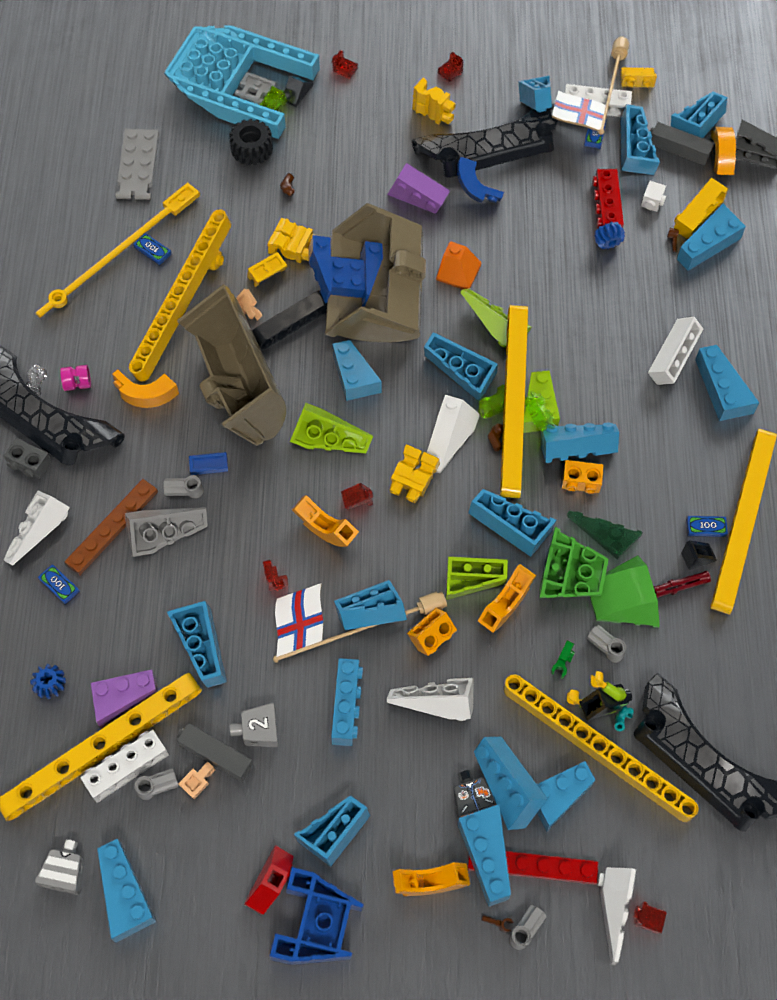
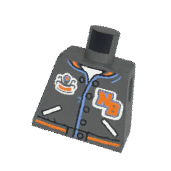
M465 770L458 774L461 784L454 787L458 820L461 817L497 805L483 778L473 780L470 770Z

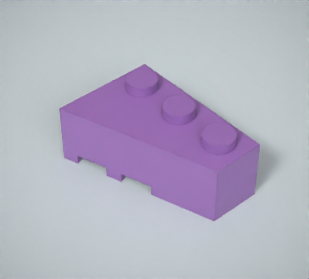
M406 163L387 195L436 214L450 190Z
M152 669L92 682L91 689L97 724L101 729L107 726L106 724L119 718L158 692L156 678Z

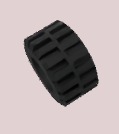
M249 119V121L242 120L241 123H236V127L233 126L229 133L231 153L235 160L240 161L241 164L246 163V165H257V163L261 164L264 160H268L273 150L270 128L264 122L260 123L259 120L253 121Z

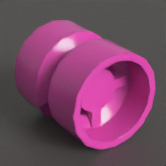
M88 365L76 366L75 369L73 367L60 369L64 391L75 390L76 387H79V389L91 388Z

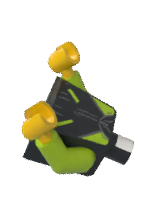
M599 671L595 672V676L591 675V685L598 689L590 695L579 699V691L570 690L567 693V702L572 705L578 704L582 708L587 721L615 713L632 700L630 690H625L622 684L612 685L608 681L604 682L603 673Z

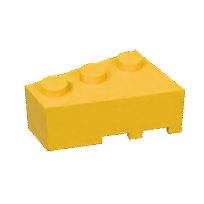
M711 177L701 191L687 205L685 210L676 216L674 228L679 230V234L688 240L723 204L728 188Z

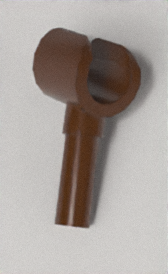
M670 227L667 237L672 238L673 252H677L679 230Z
M485 915L482 917V921L499 926V929L504 933L511 931L504 927V922L514 923L510 918L499 920Z

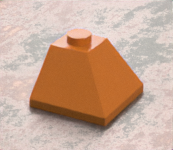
M450 241L444 252L436 280L460 289H470L482 262L466 246Z

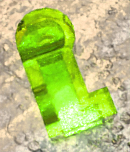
M271 86L260 105L278 111L282 105H285L287 98L282 90Z
M504 384L497 387L496 394L490 397H483L479 401L478 413L481 417L490 418L504 411Z

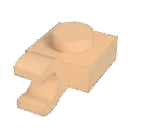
M243 289L236 298L244 314L248 315L251 320L254 317L256 320H259L262 317V313L254 307L257 301L249 289Z
M207 762L198 772L192 769L179 782V786L195 799L209 785L205 779L215 772L214 767Z

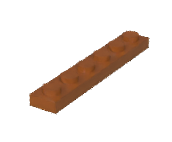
M142 479L64 561L65 564L81 575L126 527L125 513L141 511L158 493L157 488Z

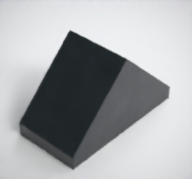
M289 76L282 101L297 107L311 89L313 83L301 77Z
M689 540L681 552L689 570L717 561L709 543Z

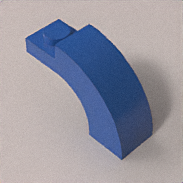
M460 157L457 165V175L465 193L480 203L484 201L485 197L490 202H500L504 192L481 184L475 173L477 162Z

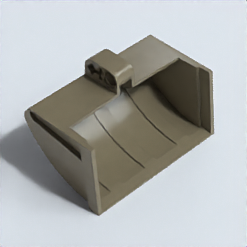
M366 203L332 230L331 256L361 260V250L365 241L382 243L383 260L365 307L362 306V298L338 295L329 296L325 335L331 337L339 335L367 342H402L417 339L420 337L422 280L426 277V260L423 258L424 236L422 225Z
M223 284L177 321L185 330L195 336L210 376L199 385L205 401L217 409L226 408L229 418L222 423L223 427L258 446L264 441L274 438L279 433L285 421L286 405L237 298Z

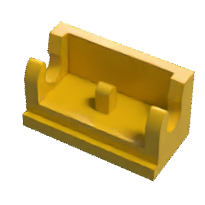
M276 252L248 268L247 277L249 280L253 279L254 286L257 287L265 279L279 271L283 272L286 270L287 264L280 254Z

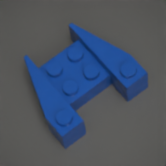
M312 236L309 245V264L313 268L315 280L319 283L320 292L325 303L328 302L330 295L362 298V306L365 307L383 260L382 243L365 241L360 253L361 260L332 257L330 237Z
M292 867L286 893L307 898L297 939L275 934L270 960L289 965L350 960L352 952L341 950L350 909L362 912L364 904L337 889L336 886L323 880L314 872Z

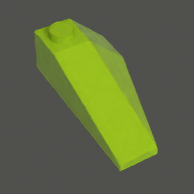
M462 289L460 293L488 331L498 340L499 345L506 348L508 314L503 313L502 307L490 305L488 299L471 289ZM528 324V328H527V333H528V332L531 330V328H532V326H530L529 324Z
M305 402L290 442L307 449L319 448L329 451L332 449L343 450L344 452L367 453L373 435L319 407Z

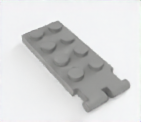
M125 129L117 181L120 191L116 192V199H132V195H135V199L151 200V193H148L149 187H153L159 130Z

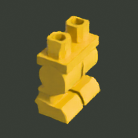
M423 77L414 87L412 109L416 114L428 115L438 125L442 121L449 125L454 119L452 112L455 109L456 103L450 100L449 93L446 92L444 94L443 90L438 87L427 90V81Z
M281 218L268 241V253L274 254L277 249H280L283 256L287 259L296 260L298 263H301L302 260L309 261V245L314 235L313 229L297 226L295 222L292 223L289 219Z
M406 444L403 452L404 460L398 462L391 477L390 493L400 496L402 489H406L409 491L406 499L416 503L420 496H424L431 479H433V474L437 472L440 460L426 452L422 454L421 450Z

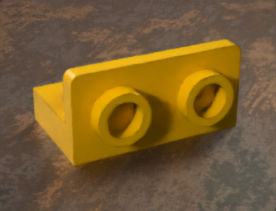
M621 68L622 87L655 86L657 74L654 73V68Z

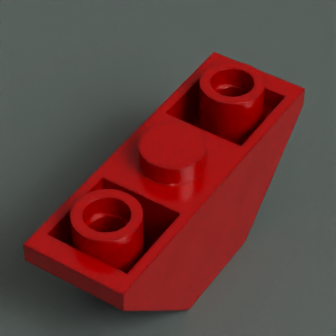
M275 845L244 905L264 915L283 889L290 875L294 856Z

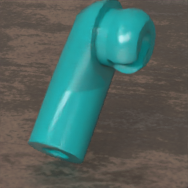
M624 706L619 710L614 718L617 731L625 729V717L628 719L633 717V708Z

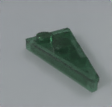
M569 511L567 513V517L617 560L643 534L641 530L633 531L626 529L624 525L613 524L610 521L597 517L595 519L589 518L577 511Z

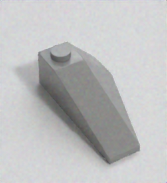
M205 507L143 510L125 513L126 531L133 557L153 554L158 549L175 543L174 541L184 536L188 537L208 527Z

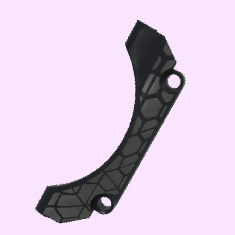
M553 103L551 108H546L547 110L544 112H537L533 109L514 121L493 128L466 133L432 134L412 140L413 150L415 154L424 153L435 160L440 159L443 163L444 176L447 178L458 176L457 165L460 157L476 161V171L541 153L552 152L554 150V142L551 131L556 129L558 122L557 119L552 117L555 104Z
M0 346V418L64 465L71 466L75 464L77 454L81 450L88 451L108 445L115 448L120 446L125 438V434L107 421L72 414L53 406L36 395L19 375L16 363L17 357Z
M656 673L645 686L642 711L647 716L634 730L635 738L739 831L748 830L760 816L765 820L777 818V781L756 775L740 767L715 749L690 720L682 705L678 690L659 673Z

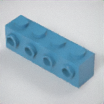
M339 658L331 736L332 745L353 746V738L357 739L358 726L354 725L355 718L359 719L360 706H356V701L361 698V686H358V679H362L363 667H359V660Z

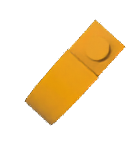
M715 127V130H711L710 136L715 142L714 172L717 175H734L736 160L734 129L732 127Z
M118 369L112 373L114 378L113 384L119 390L121 398L128 404L136 407H158L168 403L179 394L177 384L165 373L156 381L146 385L131 382Z
M307 495L303 496L292 509L304 521V526L332 545L346 547L359 533L348 520H338L326 514Z
M519 564L500 594L485 607L478 622L493 633L498 630L526 596L536 575Z
M453 862L431 869H397L392 871L395 891L397 894H403V896L430 895L470 886L467 863Z

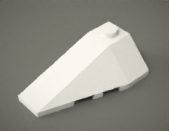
M448 395L444 397L427 450L428 454L440 460L437 473L443 471L458 449L473 434L480 416L464 400Z
M37 491L25 512L28 514L26 521L21 522L18 527L20 534L12 540L4 561L14 565L54 530L61 521L66 519L70 507L50 495Z
M473 678L447 679L446 684L435 685V682H430L423 688L413 685L391 689L387 697V703L447 719L464 721L471 719L473 712L474 681Z
M606 867L603 873L599 874L597 886H601L600 898L610 963L612 965H616L619 962L624 931L621 928L625 926L628 917V910L625 908V904H628L629 899L632 897L636 869Z

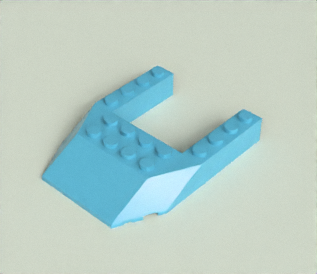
M224 25V28L198 26L193 27L164 74L188 98L217 118L233 124L241 123L242 120H259L260 123L264 122L270 128L272 137L279 139L286 127L284 113L235 97L233 94L254 61L314 80L320 70V61L318 54L231 25Z

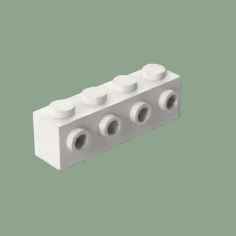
M566 84L565 94L590 99L606 105L609 93L608 88ZM613 89L607 116L621 117L626 104L631 105L632 91Z
M695 317L679 318L672 327L648 371V374L657 385L674 384L703 331V327Z
M153 730L150 732L146 731L132 744H125L120 749V752L114 756L109 755L104 758L97 767L87 769L80 778L93 799L98 803L169 754Z

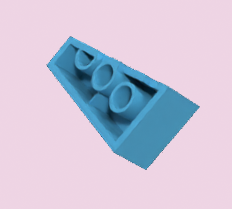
M626 104L621 116V171L654 175L660 160L656 156V148L652 144V135L648 131V122L644 109L641 106Z
M482 489L472 500L468 512L530 557L551 534L557 521L551 517L550 519L543 517L541 513L535 510L531 512L522 508L523 505L518 503H510L506 501V498Z
M202 601L168 611L167 613L205 686L209 688L226 683L227 680L213 615L207 602Z
M501 736L484 737L474 750V754L495 802L500 806V813L508 830L525 829L547 798Z
M498 804L461 817L457 824L488 907L509 900L511 896L500 806Z
M118 838L97 848L111 939L115 943L156 922L126 852Z

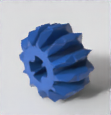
M618 222L605 223L604 226H600L595 231L596 244L601 249L608 250L612 247L614 248L624 241L625 232Z
M46 664L45 669L38 666L39 673L32 672V676L35 679L30 680V684L34 686L32 688L33 692L38 693L40 698L46 695L47 699H51L52 694L58 697L59 693L57 691H64L65 689L62 685L66 683V678L63 677L65 673L63 670H59L57 665L51 668L50 664Z

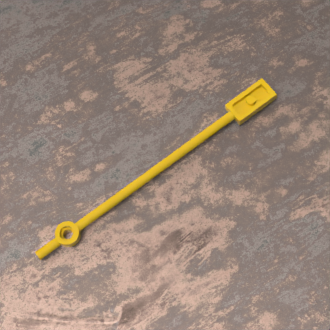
M187 182L163 202L164 209L135 233L64 290H53L48 296L49 302L36 311V315L41 318L53 307H64L68 302L67 296L169 213H172L174 216L179 214L200 197V192Z

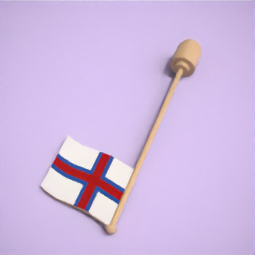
M618 37L613 43L611 55L616 60L606 105L558 91L552 113L553 118L562 122L598 131L600 135L604 134V125L619 61L627 57L630 44L627 38Z
M322 583L277 598L275 618L278 642L277 656L273 657V661L278 663L281 659L377 625L356 628L322 641L323 615L320 601ZM436 591L419 597V602L416 603L417 607L407 610L405 613L407 615L419 611L420 614L423 613L426 617L435 608L443 610V608L447 607L443 592L437 593Z

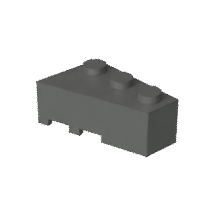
M742 119L735 138L736 158L777 169V137Z

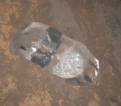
M36 364L27 372L29 381L26 385L39 396L41 394L40 384L46 378L47 370Z

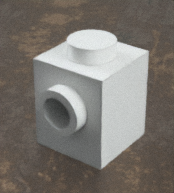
M649 181L641 207L657 212L659 206L664 205L666 185Z

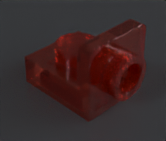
M342 50L332 58L333 72L350 79L358 69V63L344 58V51Z
M451 52L449 61L438 68V74L450 82L463 72L464 60L459 55Z
M362 483L341 491L347 510L365 503L369 506L373 505V492Z
M271 560L263 561V569L269 590H281L288 586L287 575L278 576L277 568L272 566Z
M643 901L640 906H636L634 911L635 926L661 934L667 912L649 906L648 902Z

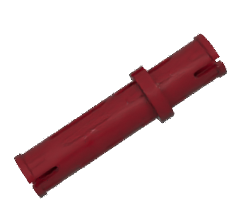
M704 571L677 580L670 579L667 583L653 587L657 598L668 594L675 595L678 591L710 583L711 576L708 571Z

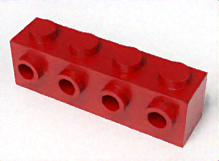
M597 169L596 176L592 178V186L596 189L594 190V200H597L595 213L599 217L597 218V228L610 222H618L623 227L624 221L618 170Z

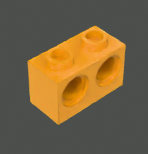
M565 460L561 489L572 492L585 491L589 494L599 493L602 486L603 464ZM569 476H575L576 479H572Z
M435 608L413 627L407 635L419 652L429 656L443 642L449 640L457 629L445 611Z

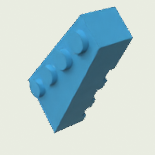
M723 203L681 246L677 260L689 271L740 240L746 226Z
M434 332L424 346L425 357L479 402L482 400L497 374V363Z
M718 345L699 348L695 361L719 421L754 414L759 401Z
M607 422L602 425L592 423L584 425L566 424L565 426L550 424L541 427L540 447L545 463L552 462L554 458H560L561 461L568 460V456L575 455L578 458H584L588 453L597 456L618 452L619 430L617 425Z

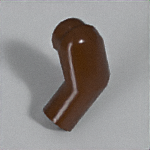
M287 173L281 182L280 188L284 194L290 197L295 192L291 185L294 176Z
M500 423L493 426L488 434V440L495 452L502 449L499 439L503 432V425Z

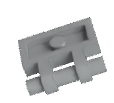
M247 72L240 82V88L243 90L236 89L235 96L252 101L258 105L266 106L267 100L263 99V96L270 98L277 84L274 81Z

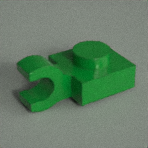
M566 641L556 664L552 667L551 674H554L555 670L560 669L562 671L561 679L565 678L567 674L565 664L566 662L570 663L575 654L572 651L574 643Z

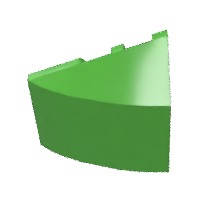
M555 527L546 555L539 587V598L601 596L609 559L590 547L581 545L575 541V538L572 536L568 537L560 532L559 528Z
M639 555L606 572L602 595L590 596L596 621L634 623L638 626L642 624L659 628L658 600L648 567Z

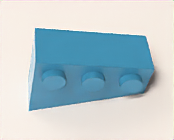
M550 76L518 81L520 102L537 112H544L547 110L546 108L552 107Z
M714 91L697 100L696 104L691 107L686 106L684 111L672 114L671 127L703 138L726 113L728 97Z
M351 340L333 343V357L346 401L382 393V381Z
M390 580L334 601L339 620L345 630L407 620L403 601Z
M586 761L537 784L547 798L546 802L537 812L546 832L594 784L595 778Z
M350 795L328 810L327 814L318 820L312 821L311 825L302 831L296 832L294 836L299 844L331 867L369 819L370 813L366 806Z

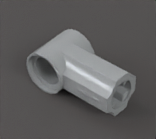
M190 475L186 478H165L163 485L165 496H189L196 499L201 497L204 492L200 479L195 475ZM197 485L196 488L190 489L191 486Z
M599 625L591 630L587 639L604 652L609 661L617 663L624 658L626 644L623 640L614 638ZM612 648H617V649H619L621 652H620V653H614L611 649H612Z
M173 768L149 777L141 776L135 782L136 793L142 800H149L154 795L179 787ZM145 784L151 786L146 792L140 791L141 786Z
M531 904L512 931L509 942L514 949L522 950L528 946L547 917L541 909ZM515 934H523L526 942L519 943L515 938Z

